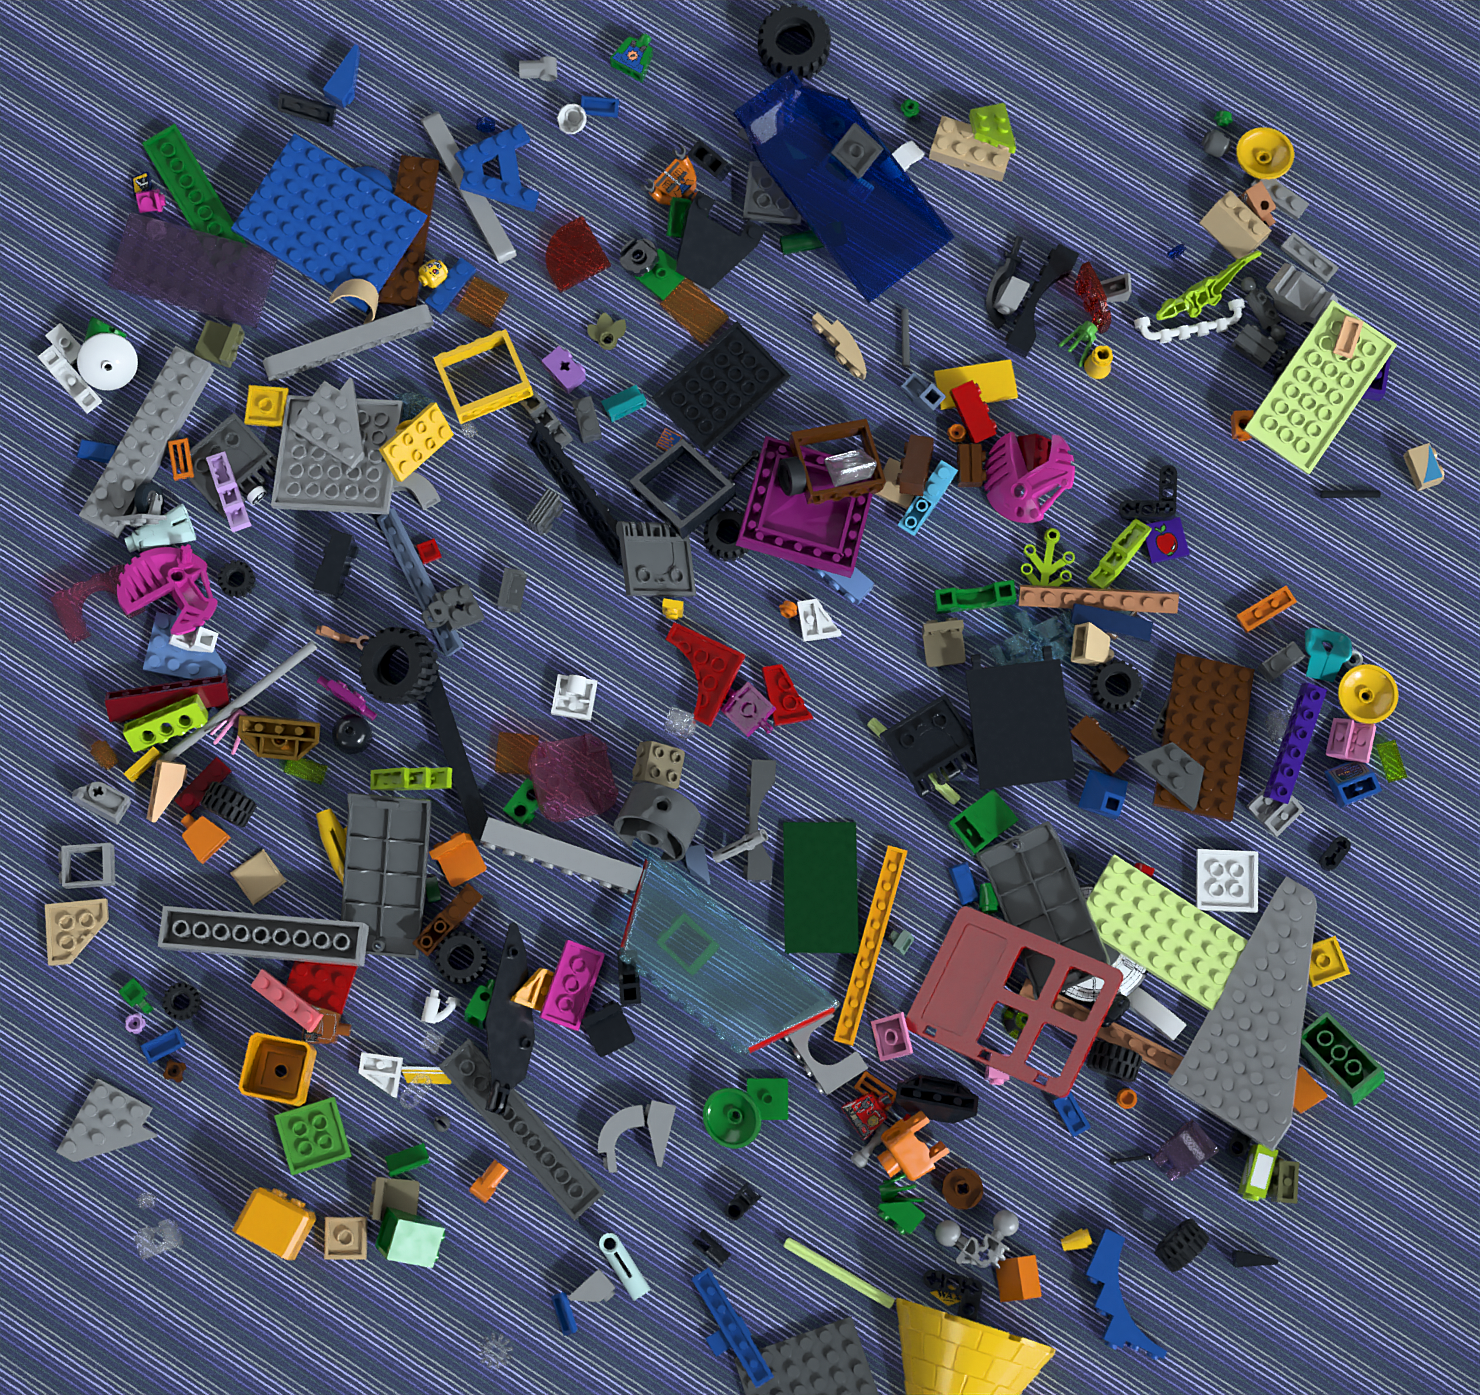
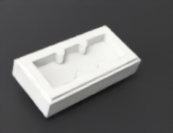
M60 323L45 336L65 359L73 365L77 361L81 345Z

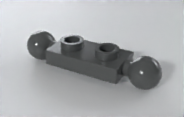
M1244 278L1241 281V289L1249 293L1245 297L1264 330L1270 328L1271 337L1275 341H1282L1286 337V330L1278 326L1282 320L1263 289H1255L1256 281L1253 278Z

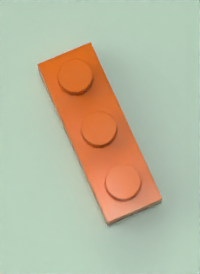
M1284 586L1236 615V619L1245 633H1248L1294 605L1297 601L1288 587Z

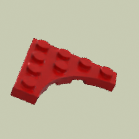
M674 622L665 640L680 649L689 659L698 682L697 703L692 719L711 727L746 656Z

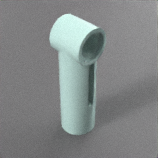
M612 1233L603 1235L599 1241V1247L629 1295L635 1301L650 1291L651 1288L619 1238ZM607 1238H613L616 1242L612 1250L604 1247V1241ZM618 1252L633 1277H628L614 1253Z

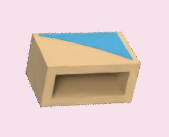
M1430 443L1410 449L1403 455L1417 491L1438 485L1444 480V470L1438 465L1436 460L1437 453Z

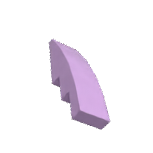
M225 451L207 457L206 459L232 532L252 526Z

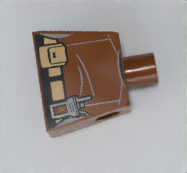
M311 1005L322 1013L323 1017L313 1032H309L303 1027L302 1042H307L311 1045L337 1044L338 1035L350 1036L351 1024L340 1023L341 1015L339 1013Z

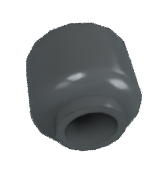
M1213 129L1205 133L1201 146H1203L1205 153L1219 158L1223 154H1228L1231 148V143H1229L1230 137L1219 130Z

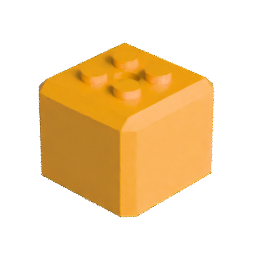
M256 1032L249 1038L238 1089L243 1095L300 1107L306 1103L317 1051L313 1045L307 1042ZM280 1065H284L287 1069V1073L283 1077L276 1075V1068Z
M260 1187L253 1190L232 1231L286 1260H295L316 1221V1217L313 1211L305 1208L306 1204L296 1198L291 1200L286 1198L288 1194L279 1189L273 1188L271 1190Z

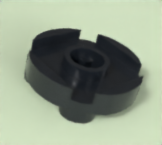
M646 238L638 241L636 239L630 240L620 251L621 257L619 260L621 266L627 273L636 277L644 276L659 261L658 251L654 243ZM637 254L642 255L640 259H636L635 256Z

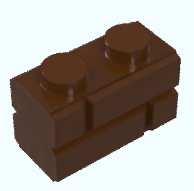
M959 444L957 446L958 487H981L983 481H986V469H982V462L986 460V452L982 450V444Z

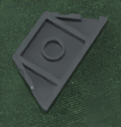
M1169 743L1133 759L1137 766L1191 811L1196 808L1204 767L1175 743Z

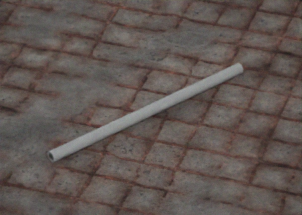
M311 640L210 718L204 726L197 728L158 758V760H174L318 649L316 644ZM157 760L152 763L155 768Z

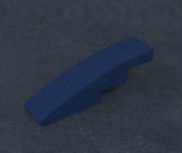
M1076 603L1073 604L1070 623L1075 625L1090 622L1104 633H1111L1124 638L1131 637L1144 642L1150 641L1153 622Z

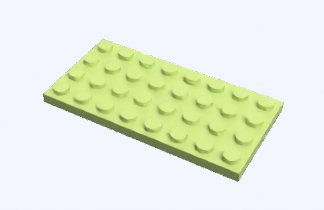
M1334 300L1326 307L1243 430L1307 475L1311 473L1397 346L1396 343L1364 322L1352 359L1333 353L1344 316L1361 320Z
M1115 854L1109 860L1086 900L1101 939L1105 944L1209 1011L1214 1009L1224 991L1228 977L1248 940Z

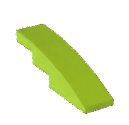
M1135 518L1112 543L1111 549L1099 561V566L1087 578V583L1094 588L1107 589L1138 551L1152 528Z
M402 767L371 770L370 790L393 791L452 788V768Z

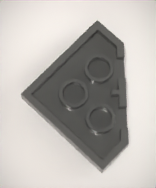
M749 161L743 219L800 226L803 208L801 202L796 199L769 163Z

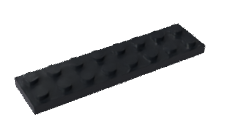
M542 422L537 423L530 434L527 444L617 565H621L620 538L616 532L618 521L614 520L610 515L608 507L602 504L596 491L590 488L584 475L578 472L574 462L566 456L560 443L556 442L552 437L550 430Z

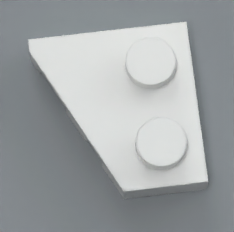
M361 1053L358 1073L392 1097L397 1098L403 1058Z

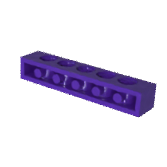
M1310 683L1301 684L1263 797L1283 804L1289 803L1327 689Z

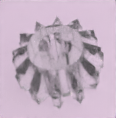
M491 1333L492 1341L485 1336L484 1341L487 1345L479 1343L478 1346L484 1348V1351H479L477 1354H485V1357L480 1362L484 1363L488 1359L487 1368H491L493 1362H495V1368L499 1369V1361L504 1366L507 1365L504 1357L512 1359V1355L506 1352L512 1351L513 1347L506 1348L505 1345L510 1342V1339L502 1342L504 1334H500L498 1340H496V1334ZM493 1345L501 1349L498 1357H495L494 1353H490Z

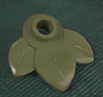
M604 312L599 317L597 325L590 324L587 326L588 335L591 339L598 341L602 349L611 350L617 345V340L624 336L626 322L624 319H621L614 323L611 317ZM607 338L611 339V342L608 344L604 342Z

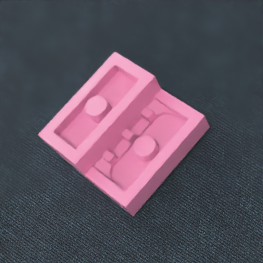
M1333 718L1326 755L1352 762L1369 763L1376 731L1375 724L1355 723L1353 719Z

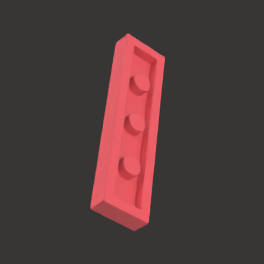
M261 969L251 984L253 989L309 1032H313L323 1017L322 1013L266 970Z

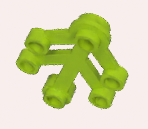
M1049 528L1043 536L1045 543H1047L1044 562L1035 553L1036 548L1034 545L1028 544L1023 550L1024 555L1029 557L1040 572L1041 580L1039 581L1032 573L1033 567L1029 563L1023 564L1020 572L1023 576H1026L1031 585L1059 587L1063 583L1070 582L1072 578L1071 572L1067 570L1062 571L1059 578L1048 584L1049 576L1065 565L1072 564L1075 560V555L1070 551L1065 552L1060 560L1052 564L1054 546L1060 539V533L1055 528ZM1049 533H1054L1056 537L1050 538ZM1031 548L1033 550V553L1028 554L1026 552V549ZM1070 555L1072 557V560L1067 561L1065 559V556ZM1028 567L1030 569V572L1025 573L1023 571V568ZM1067 574L1069 576V579L1064 580L1062 578V575Z

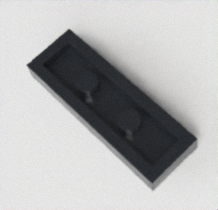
M285 91L280 92L277 111L333 127L336 117V106Z

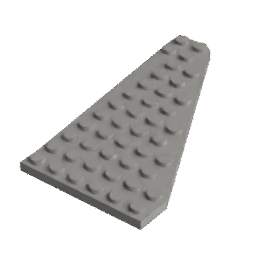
M1287 876L1272 897L1231 971L1224 991L1214 1009L1209 1011L1181 1064L1168 1081L1170 1087L1272 1152L1292 1123L1317 902L1313 892Z

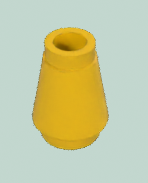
M1081 1228L1061 1239L1064 1251L1085 1249L1093 1245L1088 1228L1084 1230Z

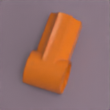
M494 1160L485 1173L474 1182L469 1192L483 1203H486L509 1170Z

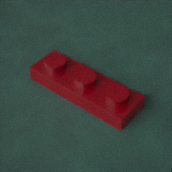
M216 757L174 801L188 814H191L200 805L212 781L221 783L232 771Z

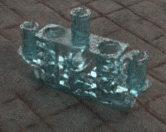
M1026 609L1022 610L1021 613L1015 614V617L1023 632L1004 640L1002 643L1003 648L1006 647V653L1010 654V660L1007 661L1000 644L988 649L997 666L1043 661L1041 647L1034 651L1033 649L1037 648L1042 641L1044 646H1052L1053 659L1062 660L1070 656L1072 652V647L1067 642L1070 638L1073 640L1075 624L1070 623L1071 611L1068 610L1066 613L1064 612L1059 615L1067 630L1066 633L1063 628L1060 629L1061 623H1057V615L1034 626ZM1035 634L1038 637V641H1030L1028 635ZM1061 636V638H1059V639H1057V640H1055V641H1053V642H1050L1051 640H1054V639H1056V638H1058V637ZM1024 653H1027L1026 655H1023V656H1021V657H1019V658L1016 659V657H1018V656H1020V655H1022V654H1024Z

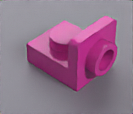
M160 189L136 192L140 213L156 210L162 212L163 206H166L165 196L160 194Z

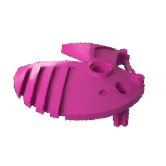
M1014 432L1002 436L995 443L989 453V456H993L986 461L984 469H988L986 471V480L988 482L984 484V490H990L986 496L991 506L1000 515L1019 523L1041 521L1044 513L1065 489L1072 488L1075 466L1071 465V461L1074 462L1073 455L1068 454L1067 451H1071L1063 437L1052 435L1049 461L1029 473ZM1061 485L1054 495L1048 498L1041 506L1039 498Z
M189 544L186 547L182 545L181 549L161 547L140 553L138 559L136 556L132 558L130 566L127 563L124 567L125 573L121 572L119 575V582L121 584L120 586L117 584L119 606L128 615L170 593L181 610L180 615L171 628V634L177 636L192 632L196 627L204 625V620H209L217 607L218 601L213 598L206 572L207 563L192 553L193 550ZM200 577L208 598L204 597L194 583Z

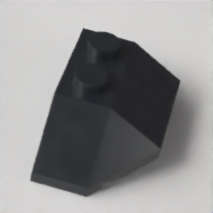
M917 1074L904 1081H898L895 1101L911 1116L922 1111L929 1120L954 1124L977 1116L979 1096L973 1094L959 1081Z

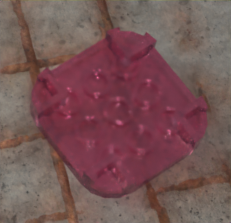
M584 734L583 736L552 742L545 741L540 743L531 752L528 759V768L538 807L545 818L553 822H565L602 814L615 804L619 792L618 788L615 787L606 752L608 747L605 742L603 743L592 734Z

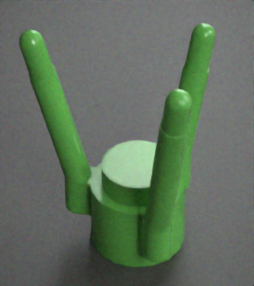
M1085 321L1082 326L1079 325L1058 346L1062 347L1078 334V338L1068 349V352H1071L1081 340L1085 342L1089 340L1078 364L1079 367H1082L1090 347L1096 339L1095 333L1098 329L1090 321Z

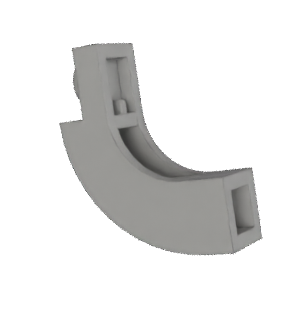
M412 472L402 482L396 481L394 477L392 493L396 491L411 493L416 497L423 510L441 501L433 485L422 475Z
M642 1105L620 1110L606 1122L600 1133L598 1154L607 1153V1157H603L604 1169H608L609 1173L618 1172L615 1155V1144L618 1137L628 1129L645 1127Z

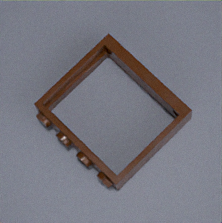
M867 418L791 432L788 442L792 455L801 460L806 473L804 495L807 504L814 503L817 505L827 500L839 501L844 497H859L864 493L876 494L883 490L886 480ZM860 435L873 481L813 492L800 446Z

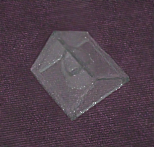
M861 449L824 459L834 487L871 478L877 466L876 461Z

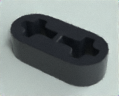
M1339 836L1330 843L1319 859L1320 867L1323 870H1334L1340 864L1351 848L1349 839ZM1341 841H1343V847L1345 849H1341L1337 853L1335 851L1338 848V844L1336 842L1340 843ZM1334 855L1335 857L1332 860L1334 865L1327 866L1325 858L1328 859Z

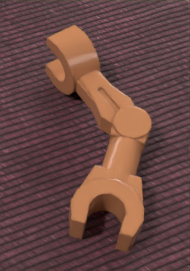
M323 625L317 626L315 634L332 638L343 644H356L360 650L364 647L363 643L370 638L367 635H362L358 639L352 638Z

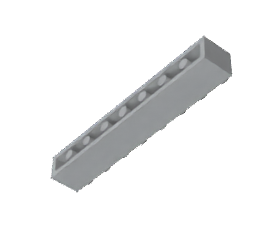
M488 817L480 840L481 843H484L483 847L495 850L496 847L502 849V853L514 857L517 854L523 856L522 860L533 863L535 860L541 862L542 867L548 869L556 867L561 869L560 872L572 876L574 873L580 875L581 880L587 882L595 880L600 882L599 885L610 889L613 886L619 888L618 892L630 895V892H636L643 868Z

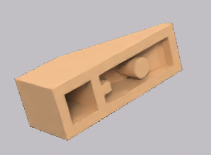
M157 759L146 819L151 822L158 820L181 788L183 780H186V765L180 762Z

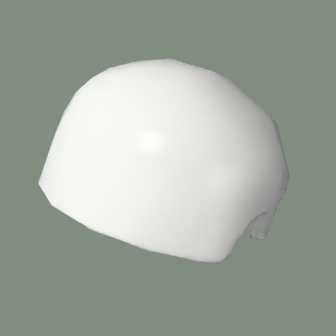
M578 104L565 105L557 116L559 128L566 134H576L581 131L587 121L584 109Z

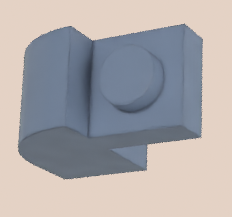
M915 372L900 386L913 399L912 402L917 407L928 413L934 411L946 397L933 383L930 385L926 384Z

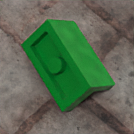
M425 1143L385 1157L390 1177L431 1163Z

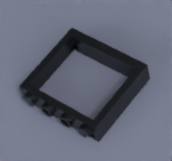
M683 438L629 481L631 491L682 539L736 497L735 483L730 478H725L717 466L713 467L704 454L700 455L695 446L690 442L687 443ZM683 454H686L722 489L682 521L645 485Z

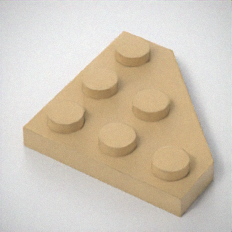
M108 899L45 904L48 966L66 965L73 962L109 920Z

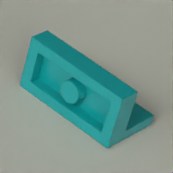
M637 385L601 401L611 423L647 406L646 399L643 393H640Z

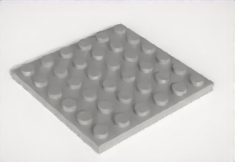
M287 395L271 507L273 509L389 515L394 475L381 455L379 448L396 434L395 428L402 421L403 401L356 398L364 456L352 470L289 428L312 396Z

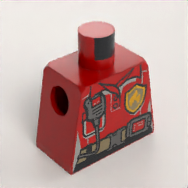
M871 1091L843 1104L841 1109L861 1138L865 1140L887 1119L888 1113L885 1108L894 1102L887 1092L877 1098L874 1092Z

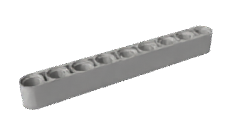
M436 111L420 119L424 130L498 264L500 265L516 257L517 254L487 198L459 189L464 172L454 155L460 150L440 113Z
M419 305L267 357L262 363L268 380L275 381L428 329L434 325L428 306Z

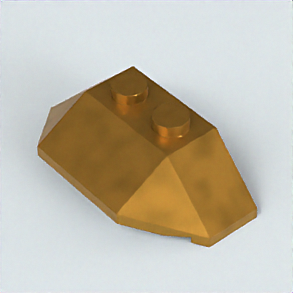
M239 716L238 737L243 740L257 757L298 761L319 743V722L272 716Z

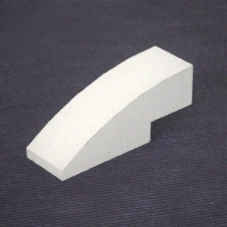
M1137 987L1127 996L1130 1000V1008L1170 1041H1173L1186 1026L1182 1020L1141 988Z

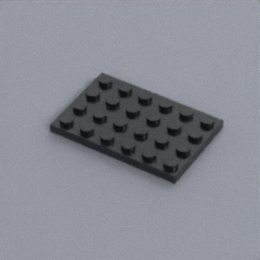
M736 321L652 396L651 400L706 455L787 382L791 375Z

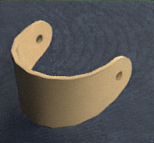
M351 279L343 282L331 294L329 298V303L331 304L337 299L346 296L357 297L365 301L372 311L366 317L364 324L374 320L379 295L376 288L370 282L363 279Z

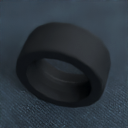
M795 456L781 459L778 463L779 483L782 491L787 496L802 494L806 489L804 466L801 460Z

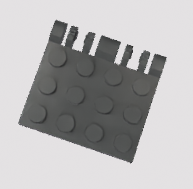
M235 413L190 450L194 477H187L224 519L227 516L221 504L206 458L225 451L237 485L247 496L254 488L258 487L250 477L253 475L261 485H264L266 483L265 479L257 471L263 467L269 476L274 477L275 473L266 463L269 462L276 470L278 461ZM185 454V455L183 456V460H184L185 472H188V466H187V460H186V454ZM178 460L176 462V466L181 471L180 463Z
M617 522L616 532L620 538L626 596H696L689 535L682 539L666 523L638 522L637 526H635V522Z

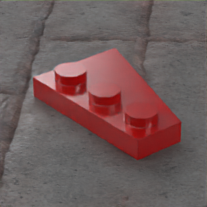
M783 665L762 667L761 670L768 701L776 708L771 714L773 725L780 726L812 720V714L804 705L805 702L794 688V684Z

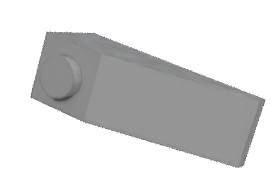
M652 1100L651 1105L647 1104L644 1116L648 1117L647 1123L657 1167H662L676 1106Z

